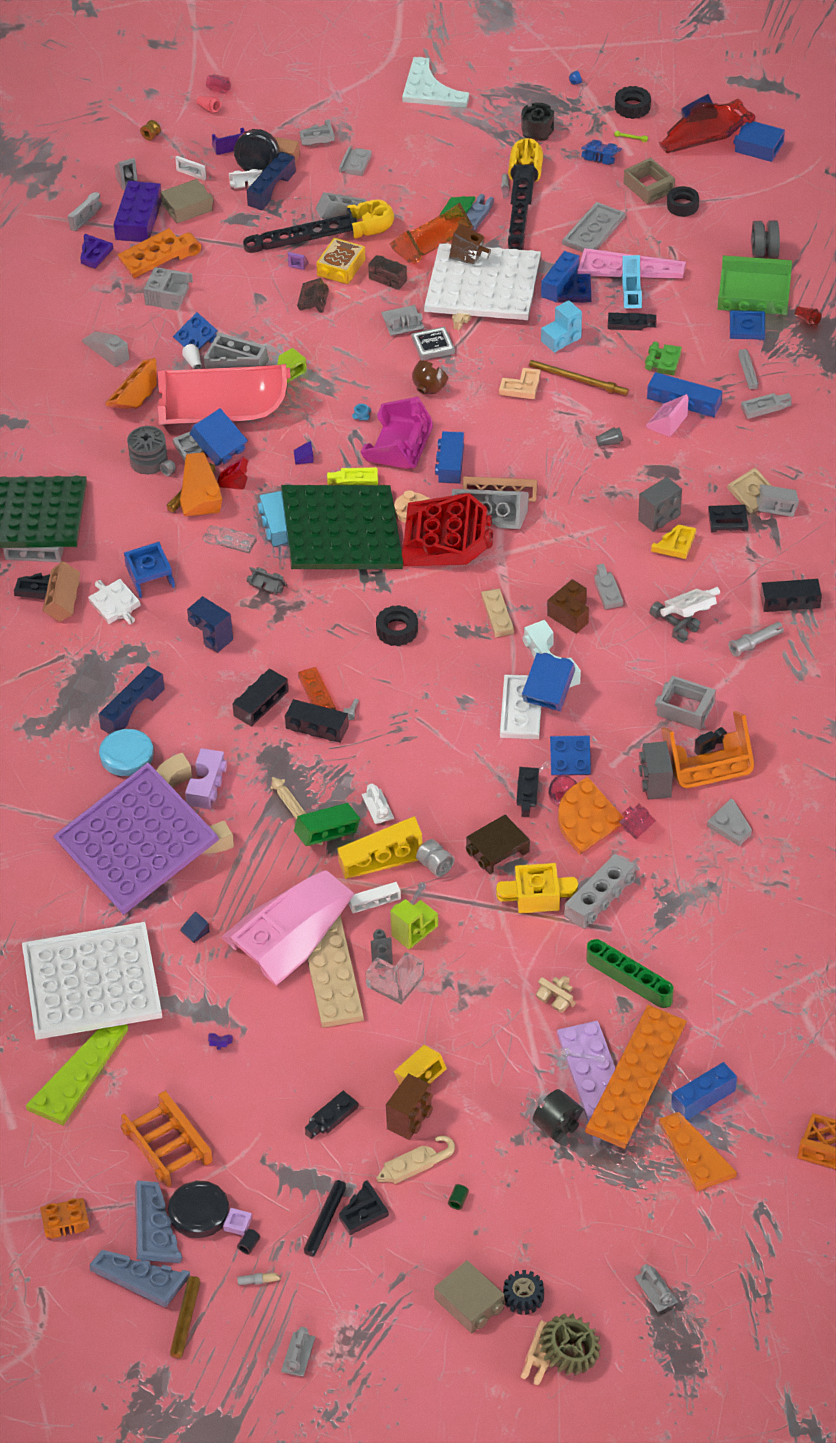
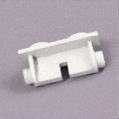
M252 169L245 172L234 171L229 173L230 188H245V182H248L250 187L262 173V170Z
M369 784L366 790L367 793L362 794V797L374 823L378 824L394 819L381 789H378V786L374 784Z

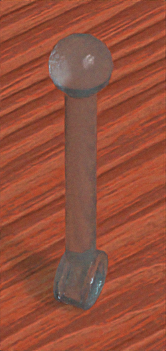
M424 882L418 884V890L411 899V904H414L421 891L426 888Z

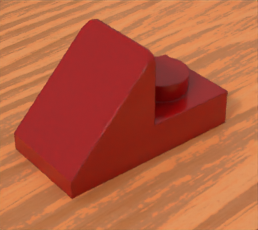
M242 457L221 471L217 481L219 487L243 490L248 479L245 474L249 461Z

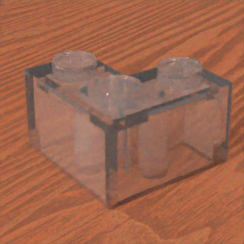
M408 952L403 955L395 966L377 957L365 971L366 986L402 1004L424 977V961Z

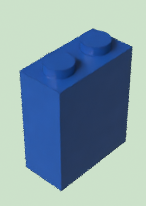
M747 120L745 125L741 126L739 134L734 138L735 152L772 162L784 144L785 129Z
M221 408L195 424L189 433L216 466L221 463H228L235 454H241L246 449L245 445L248 441Z
M536 653L522 692L523 701L561 712L575 673L574 663L567 658H555L549 653Z

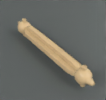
M272 777L271 790H277L278 796L297 820L299 815L306 814L290 790L284 786L285 780Z

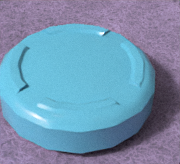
M122 729L112 732L104 738L99 749L102 766L108 772L118 776H131L145 764H151L154 755L151 739L144 732L135 729Z

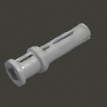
M776 622L751 635L744 634L742 638L736 641H729V650L733 656L738 657L742 652L754 649L756 644L783 633L784 628L779 629V627H782V624Z

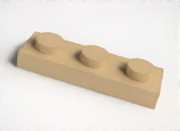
M500 588L481 592L495 638L514 634V628Z

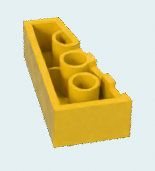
M413 816L337 848L338 861L344 878L348 879L418 861L416 854L422 845V832L416 817Z

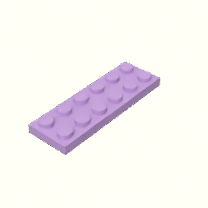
M598 1021L557 1030V1037L588 1122L615 1070Z

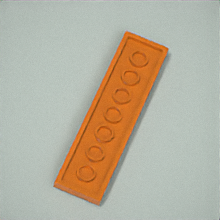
M647 1005L586 1126V1133L626 1149L686 1026L687 1020Z

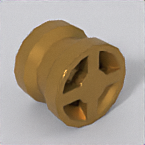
M149 120L146 125L140 128V132L146 140L151 141L155 138V135L161 133V127L156 121Z

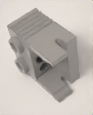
M154 267L143 289L145 305L178 311L189 289L188 282L193 283L192 273Z

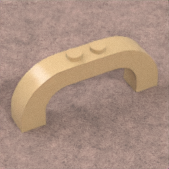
M183 753L167 759L156 770L172 788L192 778L191 765ZM225 821L209 826L217 834L219 840L203 853H218L234 847L233 834Z

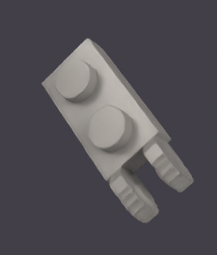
M98 192L89 195L81 205L68 215L70 230L77 231L102 207V203L98 201L100 198Z

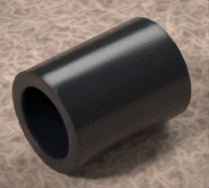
M248 1229L238 1243L237 1248L242 1253L249 1255L261 1238L259 1233L253 1229Z

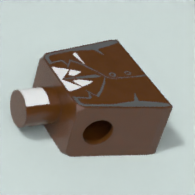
M460 224L453 234L449 258L475 264L479 257L488 259L491 249L483 247V235Z

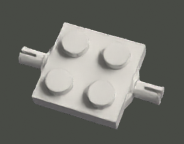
M118 579L108 586H105L101 580L96 581L95 586L99 591L88 598L89 602L106 622L111 624L118 619L124 618L128 624L134 623L135 619L130 613L140 607L141 604L123 581Z
M718 587L705 591L694 589L664 601L665 608L660 609L661 615L666 616L671 613H677L683 617H690L694 615V612L707 610L710 606L717 604L715 596L720 594V590Z

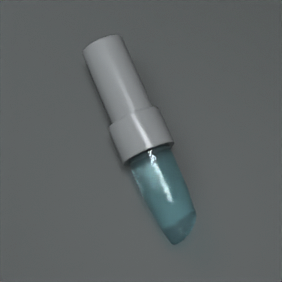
M507 174L502 175L501 190L503 198L509 196Z

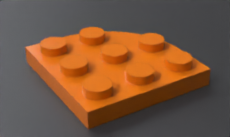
M588 776L572 786L564 794L558 807L557 821L560 831L579 855L626 822V819Z

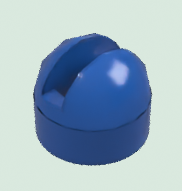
M578 70L570 74L571 84L577 85L582 83Z

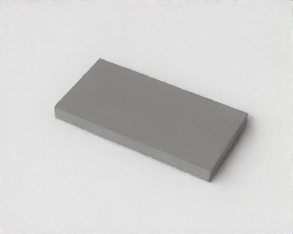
M596 202L564 237L562 245L583 252L584 248L597 250L626 218V213Z

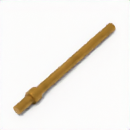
M534 360L529 362L530 367L596 386L612 394L615 392L627 396L629 393V389L617 386L616 383L610 381L607 383Z

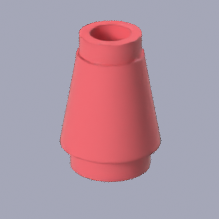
M200 95L197 98V104L211 113L219 111L221 107V101L217 97Z

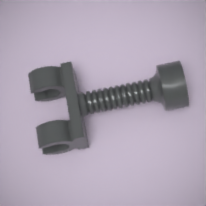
M658 601L650 608V615L655 618L662 617L676 626L673 628L672 637L681 643L688 639L687 636L689 634L685 630L686 628H689L692 632H697L700 629L698 627L701 624L700 621L692 618V616L686 617L682 621L671 614L662 616L660 609L665 608V606Z

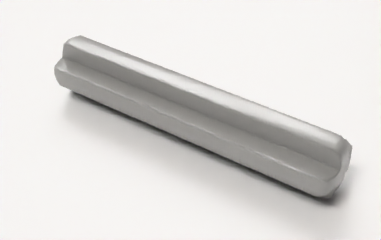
M739 350L738 356L748 387L751 390L757 389L759 383L748 350Z

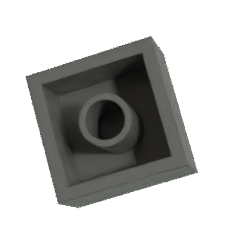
M666 477L639 494L638 520L654 532L664 527L665 524L673 519H677L681 515L682 488Z
M667 741L643 743L642 752H639V760L642 765L638 766L639 776L644 779L642 780V791L646 792L648 800L669 798L672 796L673 770Z

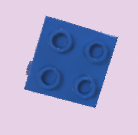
M592 140L581 147V149L585 150L582 151L581 157L594 162L598 159V163L602 162L603 164L611 165L615 162L613 156L621 151L622 148L617 147V144L608 143L607 145L602 144L600 140Z
M196 312L177 331L173 338L183 347L194 344L200 350L207 341L213 343L217 336L215 333L218 330Z
M550 736L551 775L591 774L590 736Z

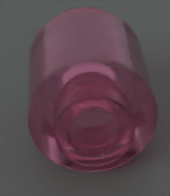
M213 74L207 77L206 87L212 91L226 93L231 88V82L228 77Z

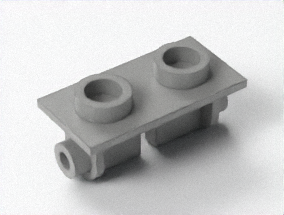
M648 1264L641 1267V1274L634 1278L656 1310L660 1312L678 1303L656 1269Z
M300 1327L299 1330L293 1332L282 1366V1373L304 1376L316 1338L309 1335L306 1327Z

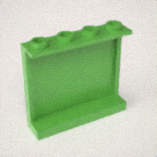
M723 255L717 310L765 311L766 314L787 315L792 260Z

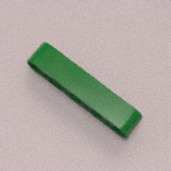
M593 939L587 943L586 961L589 965L660 1008L671 1006L674 989L672 983L602 940Z

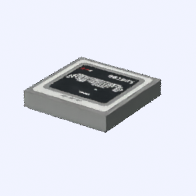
M445 327L411 334V339L420 360L455 354V348Z

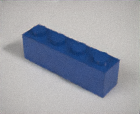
M655 372L647 386V399L667 403L687 395L689 411L715 417L722 404L723 391Z

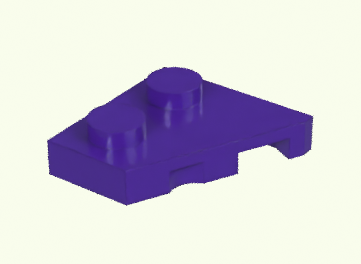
M84 234V244H82L80 257L81 264L96 269L114 249L113 243Z

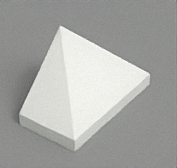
M179 156L175 157L177 171L204 181L206 180L204 165Z

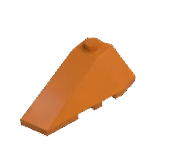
M204 452L186 454L180 497L184 516L220 513L222 496Z

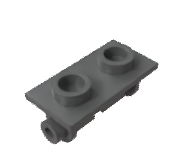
M260 567L256 569L249 568L252 575L247 577V582L251 586L262 589L264 583H266L264 589L274 594H281L283 586H288L284 577L280 574H269Z
M377 929L373 933L374 940L371 941L372 967H383L393 964L391 937L386 938L385 932Z

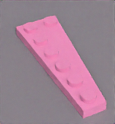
M584 248L578 268V276L622 277V256H630L631 254ZM640 256V277L683 278L686 262Z

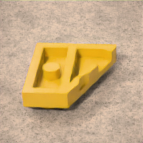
M678 524L671 532L662 536V540L659 543L652 544L651 552L686 559L696 535V528Z

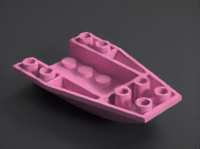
M327 870L322 871L252 910L222 936V939L234 950L240 948L260 966L262 974L277 986L308 959L352 899L354 893Z

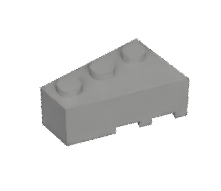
M219 332L203 358L206 369L266 366L269 360L266 346Z

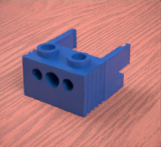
M160 542L124 552L125 566L139 598H142L141 583L163 576L167 577L172 588L175 587L172 569Z

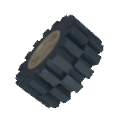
M522 1270V1274H519V1271H515V1276L510 1274L508 1279L505 1280L503 1285L505 1304L507 1308L510 1307L512 1312L517 1309V1314L521 1315L522 1311H525V1315H527L529 1310H532L534 1313L536 1312V1307L540 1308L542 1306L544 1286L539 1275L534 1277V1272L532 1271L529 1274H526V1270Z

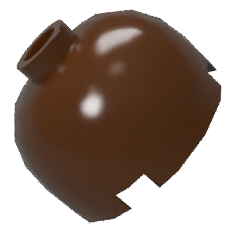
M424 360L418 361L414 367L412 380L418 392L422 394H435L444 388L448 381V376L441 368L438 367L436 370L431 367L432 363Z

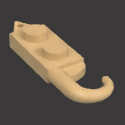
M438 1136L435 1138V1141H445L448 1144L447 1149L436 1153L430 1147L420 1146L384 1163V1168L377 1176V1182H393L395 1185L433 1167L434 1164L453 1154L455 1150L453 1140L447 1136Z

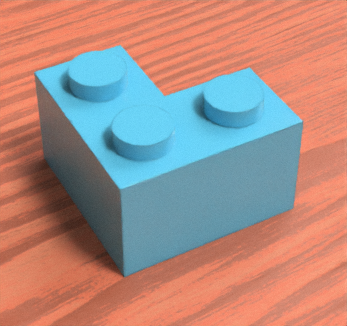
M569 300L555 307V321L541 328V342L550 350L556 352L580 339L582 336V311Z

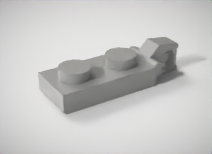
M772 393L743 401L741 409L747 419L791 406L792 397L789 393L780 396Z
M604 564L596 565L597 575H594L595 586L604 609L622 607L623 599L614 576L611 572L607 573Z

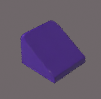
M311 441L293 450L295 465L314 463Z

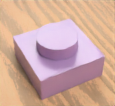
M231 1208L223 1225L224 1231L244 1236L252 1220V1213Z

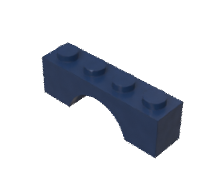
M283 152L279 153V156L266 167L247 189L248 206L263 210L268 205L276 183L280 179L288 182L296 173L295 156Z
M147 666L98 713L101 730L111 734L114 731L125 729L128 726L134 708L142 700L148 698L153 701L165 690L163 674Z

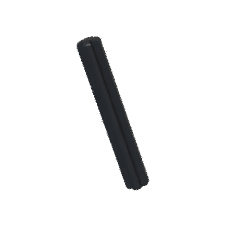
M336 1180L304 1247L306 1255L315 1256L345 1192L346 1183L344 1181Z

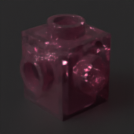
M639 803L634 808L629 806L622 813L624 818L619 823L626 832L637 839L656 820Z

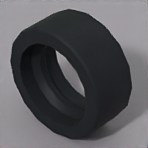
M679 186L668 192L667 209L670 213L685 217L693 215L698 210L699 194L695 189ZM678 199H686V200H689V201H691V202H690V203H686V204H681V203H677V202H675V201L678 200Z

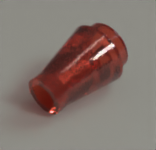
M798 306L795 310V316L811 326L818 325L821 321L822 313L818 309Z

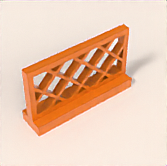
M812 1113L805 1134L800 1141L797 1159L836 1170V1147L830 1146L836 1143V1119ZM814 1122L822 1123L825 1127L817 1129ZM830 1132L834 1137L825 1140L822 1134ZM817 1137L820 1142H816L809 1139Z

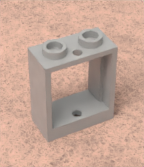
M672 676L670 681L664 684L662 695H658L655 701L657 715L700 730L715 704L716 690ZM675 693L699 701L700 704L697 710L692 712L671 705L669 702Z

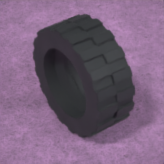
M628 86L616 92L615 110L620 116L634 119L644 117L649 113L651 109V96L646 89L638 86ZM635 100L641 103L628 104L626 101Z
M401 605L384 608L376 617L377 636H379L383 643L390 646L411 643L418 633L416 613L412 609ZM394 621H402L406 623V628L391 630L388 628V624Z

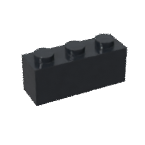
M818 579L761 583L760 596L764 612L821 607L822 594Z
M269 668L264 674L259 676L255 683L248 686L240 697L234 700L232 703L234 717L252 727L289 692L288 678Z
M293 699L285 714L286 729L341 743L349 727L348 713Z

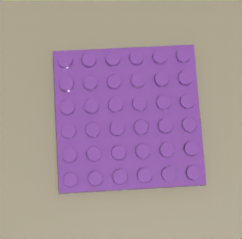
M149 763L145 764L53 836L123 915L219 840L217 834Z

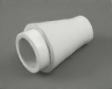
M194 344L186 345L182 350V356L192 369H201L202 363L199 348Z

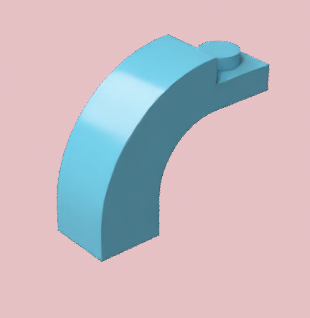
M640 255L622 256L624 308H642Z

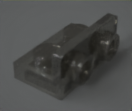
M321 278L303 283L297 304L299 310L302 311L316 307L319 313L324 312L329 293L328 285Z

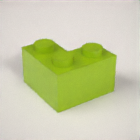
M404 899L390 910L392 937L407 949H411L438 927V913L422 900H419L416 904H411Z

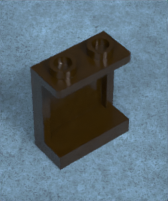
M505 814L468 835L465 848L469 856H473L478 861L479 866L491 874L494 872L495 864L519 851L523 856L529 853L530 839Z

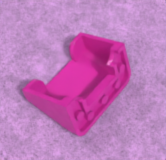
M419 397L382 403L377 417L383 428L375 446L370 443L364 444L361 450L363 458L368 462L404 469L415 468L433 427L431 416Z

